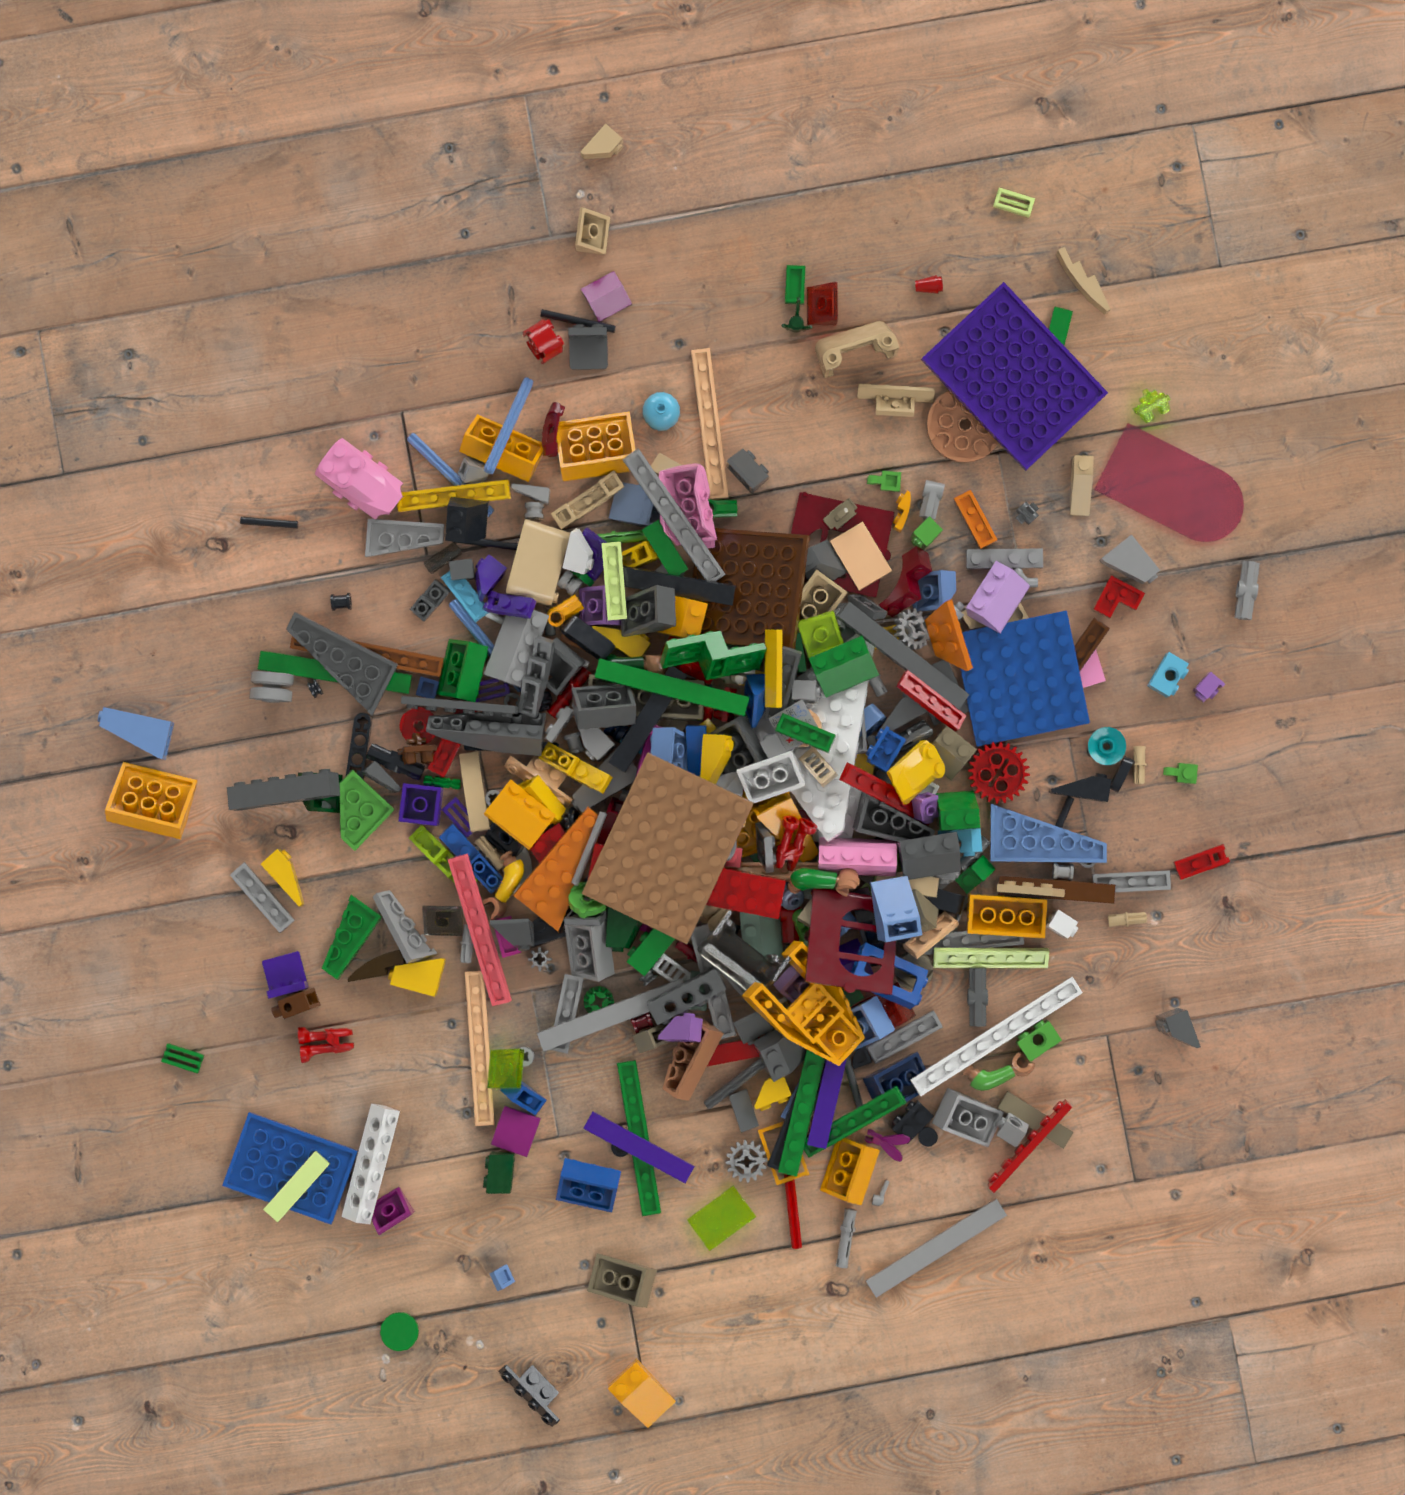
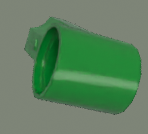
M708 499L709 505L713 508V518L737 517V500Z

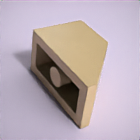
M605 124L583 148L581 157L583 159L609 158L614 153L617 155L623 148V138Z

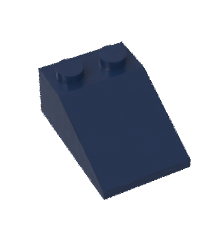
M915 1052L864 1077L863 1081L872 1099L897 1086L906 1102L919 1095L910 1080L925 1071L926 1068L919 1053Z

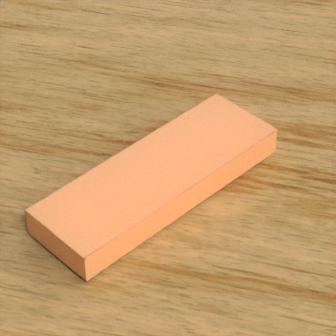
M944 911L937 917L936 928L923 932L921 936L912 937L903 944L904 950L918 959L959 926L958 921Z

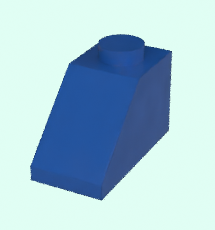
M513 1075L509 1077L500 1089L512 1102L535 1116L547 1101L543 1096Z

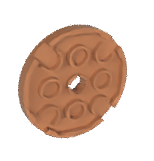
M950 390L939 396L931 406L927 417L928 437L936 451L945 458L959 463H971L983 459L998 445L999 442ZM968 420L970 428L963 430L960 427V421Z

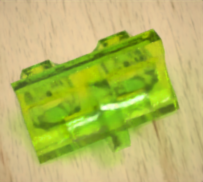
M1146 388L1142 390L1144 396L1139 398L1141 404L1133 408L1135 414L1139 415L1145 423H1148L1155 419L1151 410L1157 408L1159 414H1165L1171 410L1168 402L1171 399L1168 394L1165 395L1163 392L1158 394L1156 390L1149 392Z

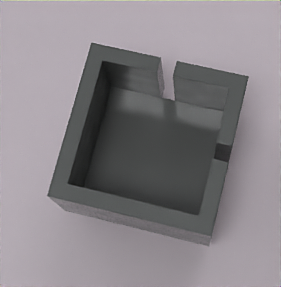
M556 637L553 640L555 641V647L549 673L552 678L547 681L546 687L558 695L566 689L586 661Z

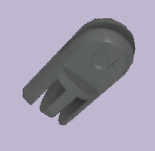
M925 720L919 721L898 734L906 739L900 752L908 750L921 740H926L933 735V730Z

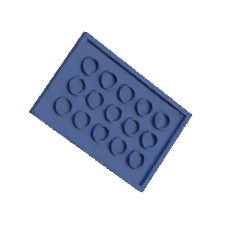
M249 1112L222 1186L270 1202L309 1157L317 1151L330 1164L289 1210L332 1225L358 1150Z

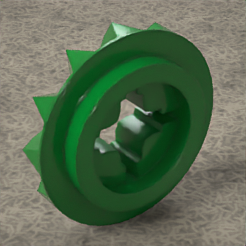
M602 986L590 988L583 999L584 1008L588 1013L601 1009L598 1005L591 1006L595 1001L594 994L599 998H607L602 1002V1008L614 1004V997L611 991Z

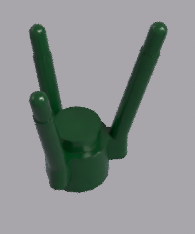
M799 297L796 301L795 316L790 318L788 325H781L787 331L791 330L795 333L801 330L805 332L813 328L812 325L804 326V320L799 316L801 300Z

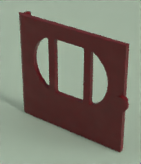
M800 492L791 534L810 536L813 532L822 529L820 543L827 540L830 529L823 522V519L845 501ZM855 504L858 507L855 510L856 515L838 530L835 527L832 530L844 533L863 522L885 560L889 561L891 553L887 550L895 512ZM848 572L845 579L837 578L833 582L847 592L876 598L880 579L860 591Z
M813 888L811 891L812 904L805 982L841 987L848 993L860 990L892 995L896 940L884 942L883 959L839 951L841 927L877 932L876 925L843 920L845 914L852 910L863 909L874 913L872 896L849 892L846 897L834 889ZM839 959L864 961L880 965L881 968L872 975L857 976L847 971Z

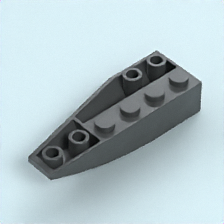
M482 712L429 716L426 732L446 740L483 750L541 756L544 744L546 713L538 712L536 718L520 712L512 714V717H501V713L494 712L493 716L482 715Z

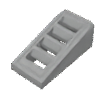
M515 483L511 485L513 491L549 505L551 493L549 488Z

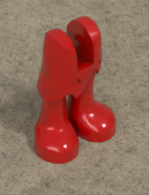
M789 815L784 816L782 819L784 831L781 844L777 846L775 854L776 865L774 866L777 869H782L787 859V870L793 872L799 858L803 854L805 848L803 842L806 835L814 834L818 827L812 821L804 818L798 820L796 817ZM797 829L794 842L790 843L794 831Z
M298 1027L299 1044L327 1040L329 1043L300 1046L301 1063L309 1062L311 1057L317 1054L332 1052L337 1054L352 1050L354 1042L339 1044V1037L353 1035L352 1029L324 1028L325 1031L312 1032L308 1031L305 1027Z

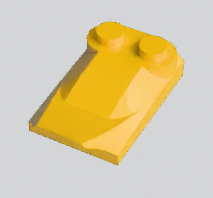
M921 740L886 773L904 805L908 804L935 779L942 778L945 774V765L935 746L927 740Z

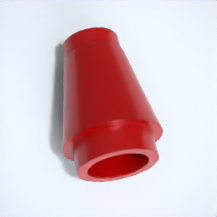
M937 275L916 280V292L934 294L943 292L942 276L937 277Z

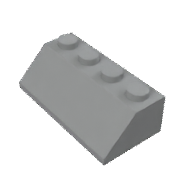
M533 610L530 619L505 615L484 675L522 688L523 677L527 675L529 657L533 655L535 637L538 635L542 636L549 615Z

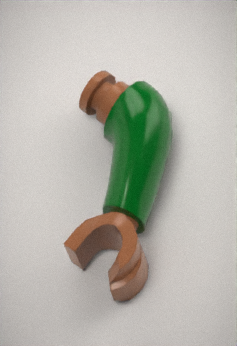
M800 868L791 874V881L787 884V888L790 892L796 894L800 890L810 888L834 889L836 886L838 893L847 897L849 889H855L859 886L860 879L858 878L857 871L850 868L841 869L838 876L836 872Z

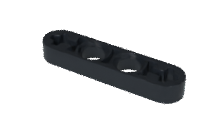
M359 713L354 718L346 776L352 771L350 770L351 766L355 768L362 767L361 772L366 767V756L372 727V719L366 713ZM362 716H365V719L368 720V724H364L363 730H367V734L356 732L357 728L361 730V724L358 723V719H362ZM358 735H363L366 739L362 746H358L355 743V738ZM355 754H360L363 757V761L359 765H355L352 761V757ZM357 770V774L364 780V775Z

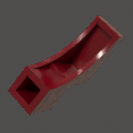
M918 546L902 555L903 564L898 583L891 594L879 604L891 617H894L922 599L918 580L932 572L929 553Z

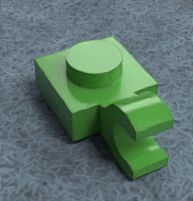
M882 471L881 476L869 475L867 476V484L880 485L881 491L900 492L902 472Z
M1178 763L1177 768L1164 767L1163 775L1176 776V782L1196 784L1198 765Z

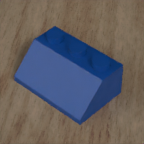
M565 1158L556 1200L612 1213L621 1171Z

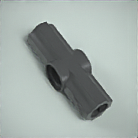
M969 968V988L967 990L969 1026L982 1027L986 1026L988 989L986 988V968Z

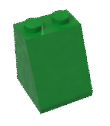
M974 791L935 794L938 795V831L980 828L979 806Z

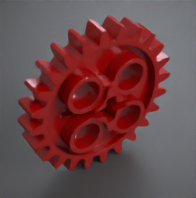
M992 742L991 748L984 745V752L981 749L977 750L979 756L972 755L975 762L968 763L973 766V769L967 770V772L972 773L968 780L974 781L970 787H977L974 792L975 794L982 793L980 799L987 796V802L994 798L995 804H998L999 799L1004 804L1007 797L1010 801H1013V794L1019 797L1018 790L1025 791L1022 784L1029 783L1024 778L1030 776L1029 773L1025 772L1030 767L1023 764L1027 761V758H1020L1023 752L1015 753L1017 747L1011 750L1009 749L1010 743L1003 747L1002 742H999L998 747H996L995 743ZM993 754H997L1001 758V762L998 765L993 764L991 761ZM1008 758V763L1001 771L1003 776H998L993 785L989 787L988 784L996 775L994 770L1000 769L1005 759ZM1009 765H1013L1017 769L1014 776L1009 775L1007 772ZM982 770H987L990 773L988 781L981 779L980 773ZM998 781H1003L1006 784V789L1003 792L996 788Z

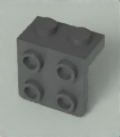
M578 324L573 325V328H568L570 368L572 370L606 369L608 367L607 327H603L601 324H594L592 327H584V325Z

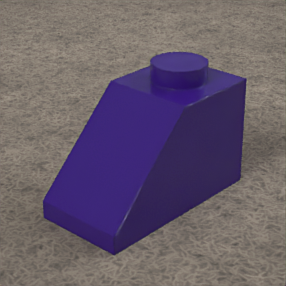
M488 555L485 559L481 558L475 566L477 568L475 580L478 599L481 602L487 597L488 592L492 591L503 578L507 567L491 555Z

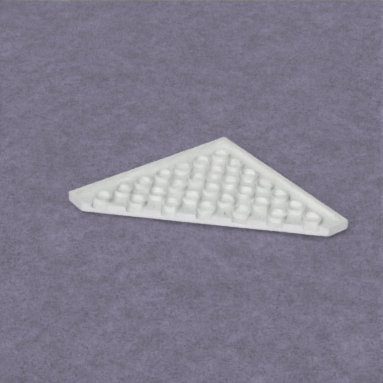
M855 634L853 637H851V638H850L849 640H847L846 642H848V641H850V640H853V639H855V638H858V637H860V635ZM866 641L873 657L875 647ZM812 667L796 679L817 681L819 684ZM868 681L827 698L822 690V696L818 698V704L805 703L807 708L817 714L821 720L822 729L836 735L829 753L819 749L816 750L838 774L837 777L823 788L798 759L812 746L797 747L792 750L803 772L805 786L794 789L791 792L811 820L817 825L827 842L841 834L845 828L851 786L840 781L839 778L847 762L852 765L855 764L868 691ZM792 692L790 695L787 708L795 704V702L792 700ZM765 712L756 728H753L760 742L763 741L766 735L776 734L770 720L763 719ZM814 753L811 754L805 761L809 762L816 755ZM818 758L814 763L810 765V767L812 768L813 766H815L820 761V759ZM822 764L815 770V773L820 771L825 765ZM827 769L819 777L822 778L829 770Z

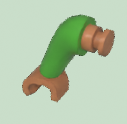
M1018 1052L1014 1056L1011 1066L1007 1065L998 1070L987 1072L984 1069L982 1071H979L977 1068L974 1069V1065L971 1064L964 1071L963 1075L969 1076L968 1079L971 1081V1087L985 1091L1014 1078L1015 1074L1021 1077L1027 1076L1034 1070L1035 1063L1029 1062L1026 1068H1020L1017 1065V1061L1021 1058L1022 1054Z

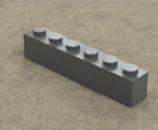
M321 769L317 774H313L312 771L302 772V776L297 777L296 774L285 775L284 779L269 777L268 781L262 782V779L251 780V784L236 782L234 786L227 787L229 810L242 811L340 796L338 773L331 772L330 769Z

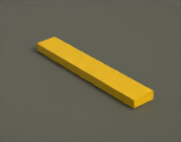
M509 480L401 492L403 497L397 503L398 512L446 507L451 497L482 501L511 499Z

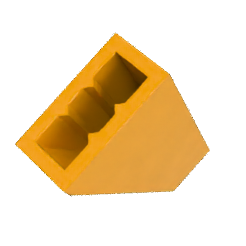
M788 792L780 794L753 809L757 818L780 841L784 831L782 826L783 817L790 815L798 820L801 818ZM797 829L794 831L790 843L794 842ZM807 834L803 842L805 848L799 858L802 862L810 861L819 854L811 835Z

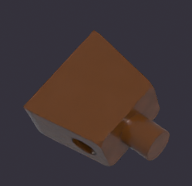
M311 988L279 1000L278 1005L272 1007L271 1011L275 1018L283 1016L286 1019L321 1006L315 988Z

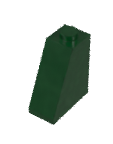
M608 907L606 947L612 948V952H623L624 949H630L643 923Z

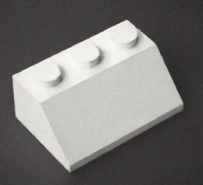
M792 751L737 769L748 800L754 803L805 786L803 772Z

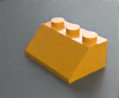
M511 779L483 813L528 850L556 816Z
M848 1138L835 1143L820 1191L843 1201L862 1205L880 1150Z

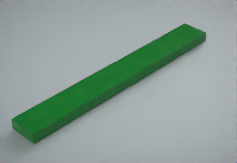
M260 651L258 670L339 683L316 659ZM394 672L386 691L409 694L412 675Z
M600 658L595 673V678L744 717L749 702V697Z
M636 1060L617 1063L627 1128L634 1134L649 1141ZM632 1155L642 1216L660 1214L661 1207L654 1167Z

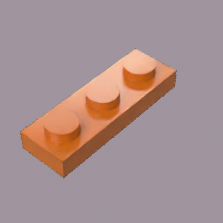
M971 490L953 499L980 549L998 540Z

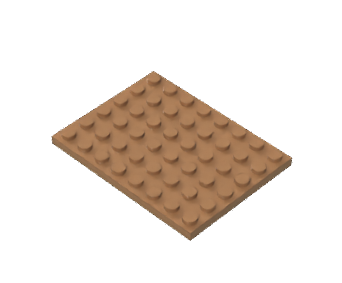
M648 752L582 894L688 944L754 802Z

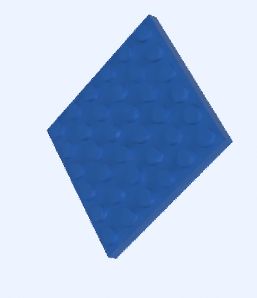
M1067 610L1008 622L1001 633L989 627L962 632L973 666L969 671L961 669L965 691L970 694L967 698L976 746L1090 723Z

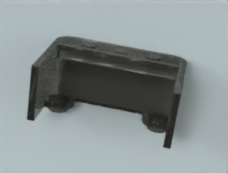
M729 910L718 921L697 950L702 957L745 990L754 982L762 983L768 988L776 981L791 958L787 956L781 961L775 954L763 956L735 934V923L728 919L732 914Z

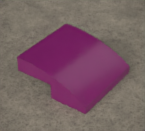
M504 1106L491 1145L527 1157L541 1118Z

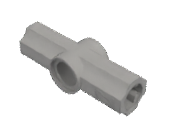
M1242 561L1240 581H1238L1236 587L1237 602L1234 618L1252 620L1254 600H1256L1258 594L1257 579L1260 563Z

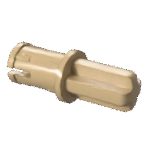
M1133 746V783L1144 784L1145 766H1147L1145 763L1146 746Z
M483 835L476 839L475 843L485 854V859L488 858L497 871L503 868L504 860H500L501 856L496 851L497 848L494 849Z
M1125 912L1124 914L1108 915L1109 927L1120 925L1129 927L1130 924H1143L1147 922L1145 912L1129 914Z

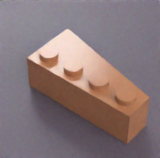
M695 1014V1017H696V1018L703 1019V1018L700 1017L699 1015H696V1014ZM703 1019L701 1042H678L677 1047H674L672 1053L674 1056L673 1062L669 1064L662 1089L674 1098L689 1101L724 1033Z

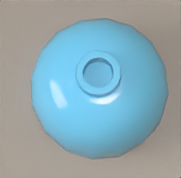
M656 392L650 395L645 400L642 408L645 422L652 429L658 431L670 429L678 422L680 417L678 401L671 394L665 392Z

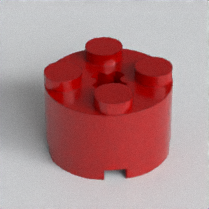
M542 319L522 332L523 337L527 336L529 339L526 343L537 360L542 359L541 364H545L562 353V346L565 345L561 336H556L554 333V326L549 319Z

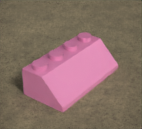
M819 837L818 870L836 872L838 874L841 869L850 868L857 871L858 875L896 877L897 841L834 838L827 842L824 837Z

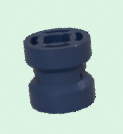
M629 726L607 727L603 733L607 736L611 735L615 741L620 743Z

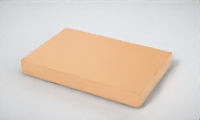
M863 522L830 541L859 591L892 572Z

